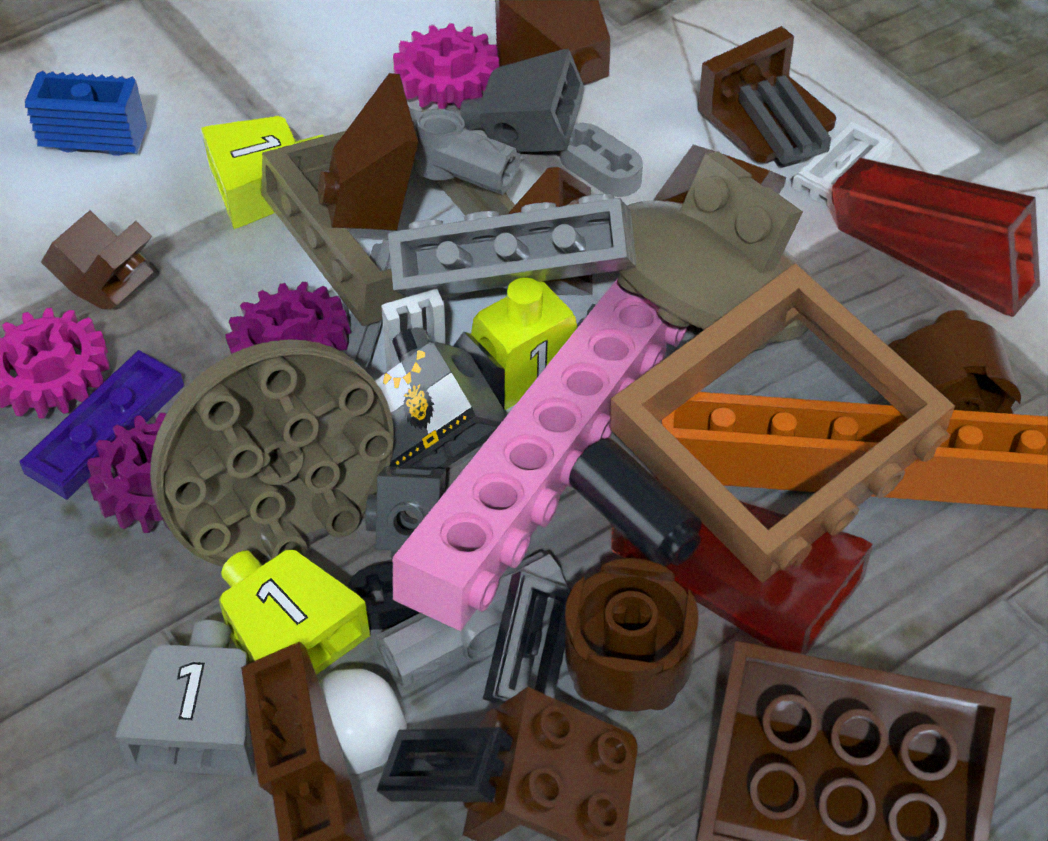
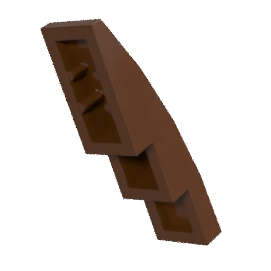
M298 642L242 666L241 671L259 787L273 796L279 841H366L349 774L306 646Z

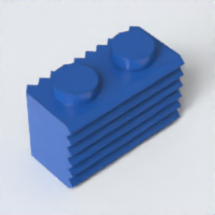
M41 71L36 74L25 99L27 116H30V124H32V131H35L34 139H37L38 147L58 148L63 152H75L80 149L107 151L115 156L138 153L147 128L137 82L133 76L125 79L123 76L115 78L111 75L106 78L103 74L96 77L94 74L85 76L81 73L76 76L73 72L68 75L61 72L56 75L53 71L48 74Z

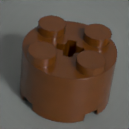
M963 310L945 312L937 317L934 324L925 326L907 337L895 340L888 345L954 404V410L1013 414L1011 407L1014 402L1017 401L1020 404L1021 393L998 331L987 323L970 319L969 314Z
M616 559L602 564L600 572L592 575L585 581L583 576L573 586L567 599L565 611V661L569 675L574 682V689L584 700L596 702L604 707L618 711L663 710L675 701L676 695L687 683L694 661L699 617L698 606L690 590L687 593L675 581V574L665 566L644 559Z

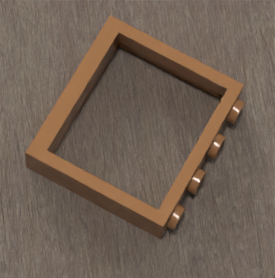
M795 263L612 397L611 430L763 583L779 569L784 571L792 564L795 567L799 566L811 552V544L824 533L828 532L834 536L844 530L858 514V506L874 494L877 498H882L890 493L904 477V469L915 460L920 458L923 462L932 459L936 448L950 438L947 428L955 405ZM799 319L908 420L768 530L660 421L793 321Z

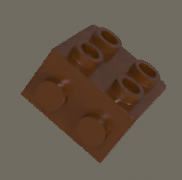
M782 26L702 63L698 110L759 163H767L777 158V156L740 104V87L750 85L752 90L756 91L758 89V82L768 80L771 86H775L776 77L786 75L827 132L833 130L836 123V115L789 76L794 36ZM763 103L764 107L767 109V111L777 124V117L772 112L768 104ZM784 134L793 148H796L797 145L789 134Z
M526 687L499 707L490 709L484 715L478 728L500 727L513 738L509 751L498 752L497 758L505 763L501 777H490L488 782L497 789L493 802H463L464 807L468 809L463 836L475 841H494L522 825L558 841H625L638 751L637 741L632 734L530 687Z

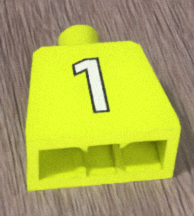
M280 116L210 125L201 128L208 164L234 229L275 213L261 195L262 152L323 137V134L295 141L286 119Z
M528 277L513 280L507 288L506 297L482 309L473 318L471 335L505 369L504 411L517 404L577 329L576 317L572 310L545 282H538Z
M285 550L264 565L250 551H240L230 557L222 568L221 576L231 587L223 592L219 598L224 622L232 631L231 638L236 647L247 652L249 663L301 642L307 648L317 675L370 637L365 601L296 550Z

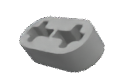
M574 124L567 150L559 151L561 163L568 170L605 194H612L614 197H624L637 192L642 183L643 161L641 156L635 150L593 124Z

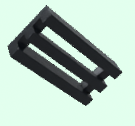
M522 571L512 574L483 700L492 703H504L528 687L534 658L538 655L541 643V627L548 597L554 599V604L534 690L552 698L555 697L566 647V603L572 589ZM532 591L526 621L523 629V634L520 642V647L517 655V660L514 668V673L511 681V686L509 688V683L512 675V670L515 662V657L518 649V644L521 636V631L524 623L530 592Z
M500 727L398 730L376 791L388 800L397 802H493L497 789L488 782L490 777H501L505 763L498 759L497 755L499 751L510 750L513 738ZM477 752L474 758H448L444 754L426 755L425 758H406L408 753Z

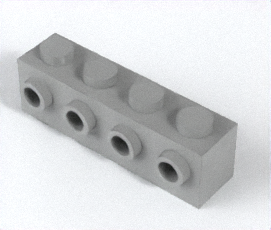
M594 194L580 198L578 200L579 204L556 207L555 203L548 202L534 203L521 207L520 213L499 216V213L496 211H481L465 215V221L443 224L441 220L412 222L408 224L409 229L388 232L393 290L409 297L437 289L441 296L509 286L513 280L522 277L532 278L541 282L635 268L637 266L631 210L621 198H614L612 194Z

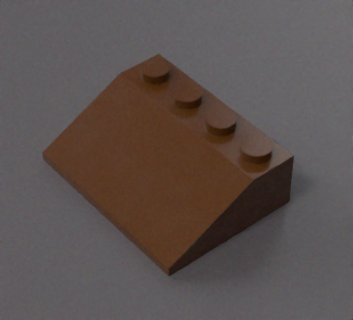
M736 641L697 841H988L1012 697Z

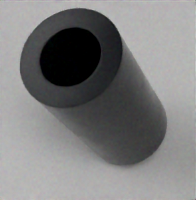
M606 438L594 443L577 459L569 475V484L650 561L663 566L671 563L673 565H680L695 553L701 542V537L698 535L702 526L701 519L613 439Z

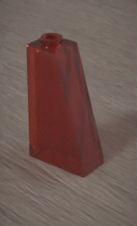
M861 157L832 186L831 198L835 206L838 230L1004 315L1014 317L1040 286L1036 197Z
M654 476L671 493H673L658 477ZM740 502L768 530L787 516ZM702 523L698 534L701 537V542L695 553L680 565H673L671 563L665 567L675 574V581L687 593L690 590L696 602L770 648L806 655L864 580L873 544L861 537L845 532H840L834 536L826 532L811 544V552L799 566L795 567L792 564L784 571L779 569L765 582L761 583ZM612 525L611 550L624 558L649 560Z

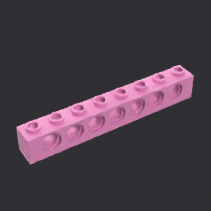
M617 278L393 556V600L459 631L464 628L476 610L485 611L496 594L502 574L508 566L516 568L521 563L528 549L530 536L538 525L546 527L550 523L557 510L560 495L567 486L572 487L569 484V475L577 459L594 443L611 437L613 432L611 430V398L663 361L667 344L677 347L680 341L683 340L688 326L679 327L665 321L659 315V307L641 294L626 290L619 284Z

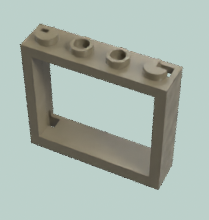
M346 131L262 152L261 195L359 323L365 326L383 320L381 305L406 298V296L393 290L391 268L380 271L347 228H332L328 206L319 203L318 192L316 191L318 190L320 172L322 170L329 171L333 148ZM457 177L448 180H435L464 215L481 211H496L499 213V216L506 215L515 206L506 192L501 195ZM468 292L441 295V298L446 300Z

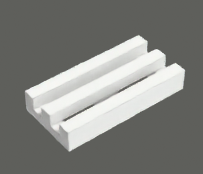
M850 121L831 139L829 152L813 156L794 174L792 189L798 192L803 191L805 188L810 189L809 197L818 202L822 197L827 198L826 206L835 211L891 156L894 142ZM856 138L861 140L851 151H846L838 159L837 164L822 179L817 177Z
M437 289L381 305L387 372L400 364L392 343L393 338L400 333V314L407 313L408 329L423 328L421 308L426 307L427 336L430 343L436 341L446 344L444 302Z

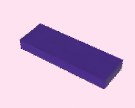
M138 350L19 461L24 474L68 500L91 477L87 462L88 459L99 457L96 447L98 440L113 442L116 439L113 427L117 424L128 431L135 428V416L141 415L147 423L184 387L181 373Z

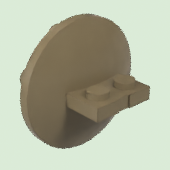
M721 152L705 153L684 203L641 201L627 205L631 210L636 267L619 270L618 282L626 290L641 294L659 307V315L668 323L679 327H687L692 324L705 330L796 263L810 276L806 269L785 250L803 211L771 188H765L752 179V175ZM796 319L757 348V350L764 349L768 343L796 339L809 329L799 319Z
M306 340L270 341L239 350L223 358L201 373L184 389L171 406L159 428L151 457L150 478L155 504L161 517L174 537L186 549L199 558L221 567L234 554L245 550L250 551L262 565L267 563V561L262 560L269 555L273 559L285 550H296L305 557L307 545L301 536L321 528H325L333 537L341 538L350 535L358 527L360 518L366 512L368 495H377L378 474L385 466H390L394 431L387 400L374 379L355 360L345 353L321 343ZM287 543L284 549H280L283 545Z

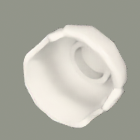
M365 669L335 670L328 673L319 681V685L333 722L348 774H360L384 765L388 760L398 730H406L407 727L393 689L383 678Z

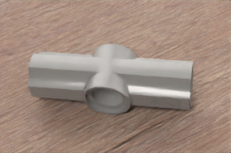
M409 108L418 140L414 157V170L419 175L431 180H448L457 177L501 195L512 186L513 179L519 170L521 153L516 152V148L464 129V119L453 111L431 109L420 112Z
M539 552L522 561L516 568L510 567L506 569L499 579L496 594L489 607L483 612L476 610L461 631L419 613L376 635L377 648L396 684L399 683L404 688L464 656L467 660L473 662L493 656L512 574L522 571L568 588L562 576V571L552 556ZM532 591L530 592V597H529V601H528L527 610H526V614H525V618H524V623H523V625H525L526 616H527V612H528V608H529V603H530ZM548 597L545 614L552 611L553 598Z

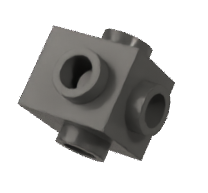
M385 466L377 476V495H368L365 512L366 531L376 532L375 550L391 551V558H393L445 493L446 469ZM404 511L414 513L417 519L408 517Z

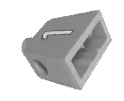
M215 620L198 621L194 624L189 646L161 644L152 649L115 736L128 769L253 777L255 757L241 671L242 666L249 664L247 652L241 649L229 648L232 631L226 624Z

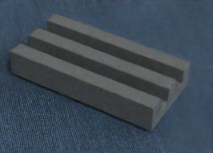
M786 75L776 77L775 86H771L768 80L758 82V89L756 91H753L750 85L740 87V104L782 164L829 152L830 135ZM763 103H767L772 112L775 114V116L777 117V124L772 118V116L769 114L767 109L764 107ZM784 134H789L797 145L796 148H793Z

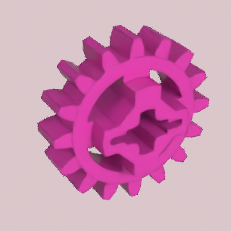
M449 23L446 28L439 30L435 25H429L428 34L423 35L420 32L413 31L411 32L412 42L400 41L398 43L399 52L393 53L394 74H400L406 99L418 96L419 106L423 108L432 101L437 103L438 109H445L447 104H453V102L460 109L463 100L482 97V91L486 89L491 72L499 67L496 44H489L488 35L485 33L474 37L473 27L471 26L466 27L460 32L455 29L454 23Z
M46 308L42 318L34 319L29 312H25L22 314L23 324L17 327L8 322L2 324L5 336L0 338V408L11 404L15 415L20 417L29 408H35L39 419L45 418L49 408L57 406L62 414L69 413V401L75 398L83 402L89 397L86 390L88 387L98 388L104 383L101 372L110 370L106 354L108 350L102 332L95 331L93 321L89 317L78 322L75 311L69 309L61 318H56L52 308ZM75 347L81 351V355L75 353ZM11 370L16 371L17 376L15 378L10 375Z

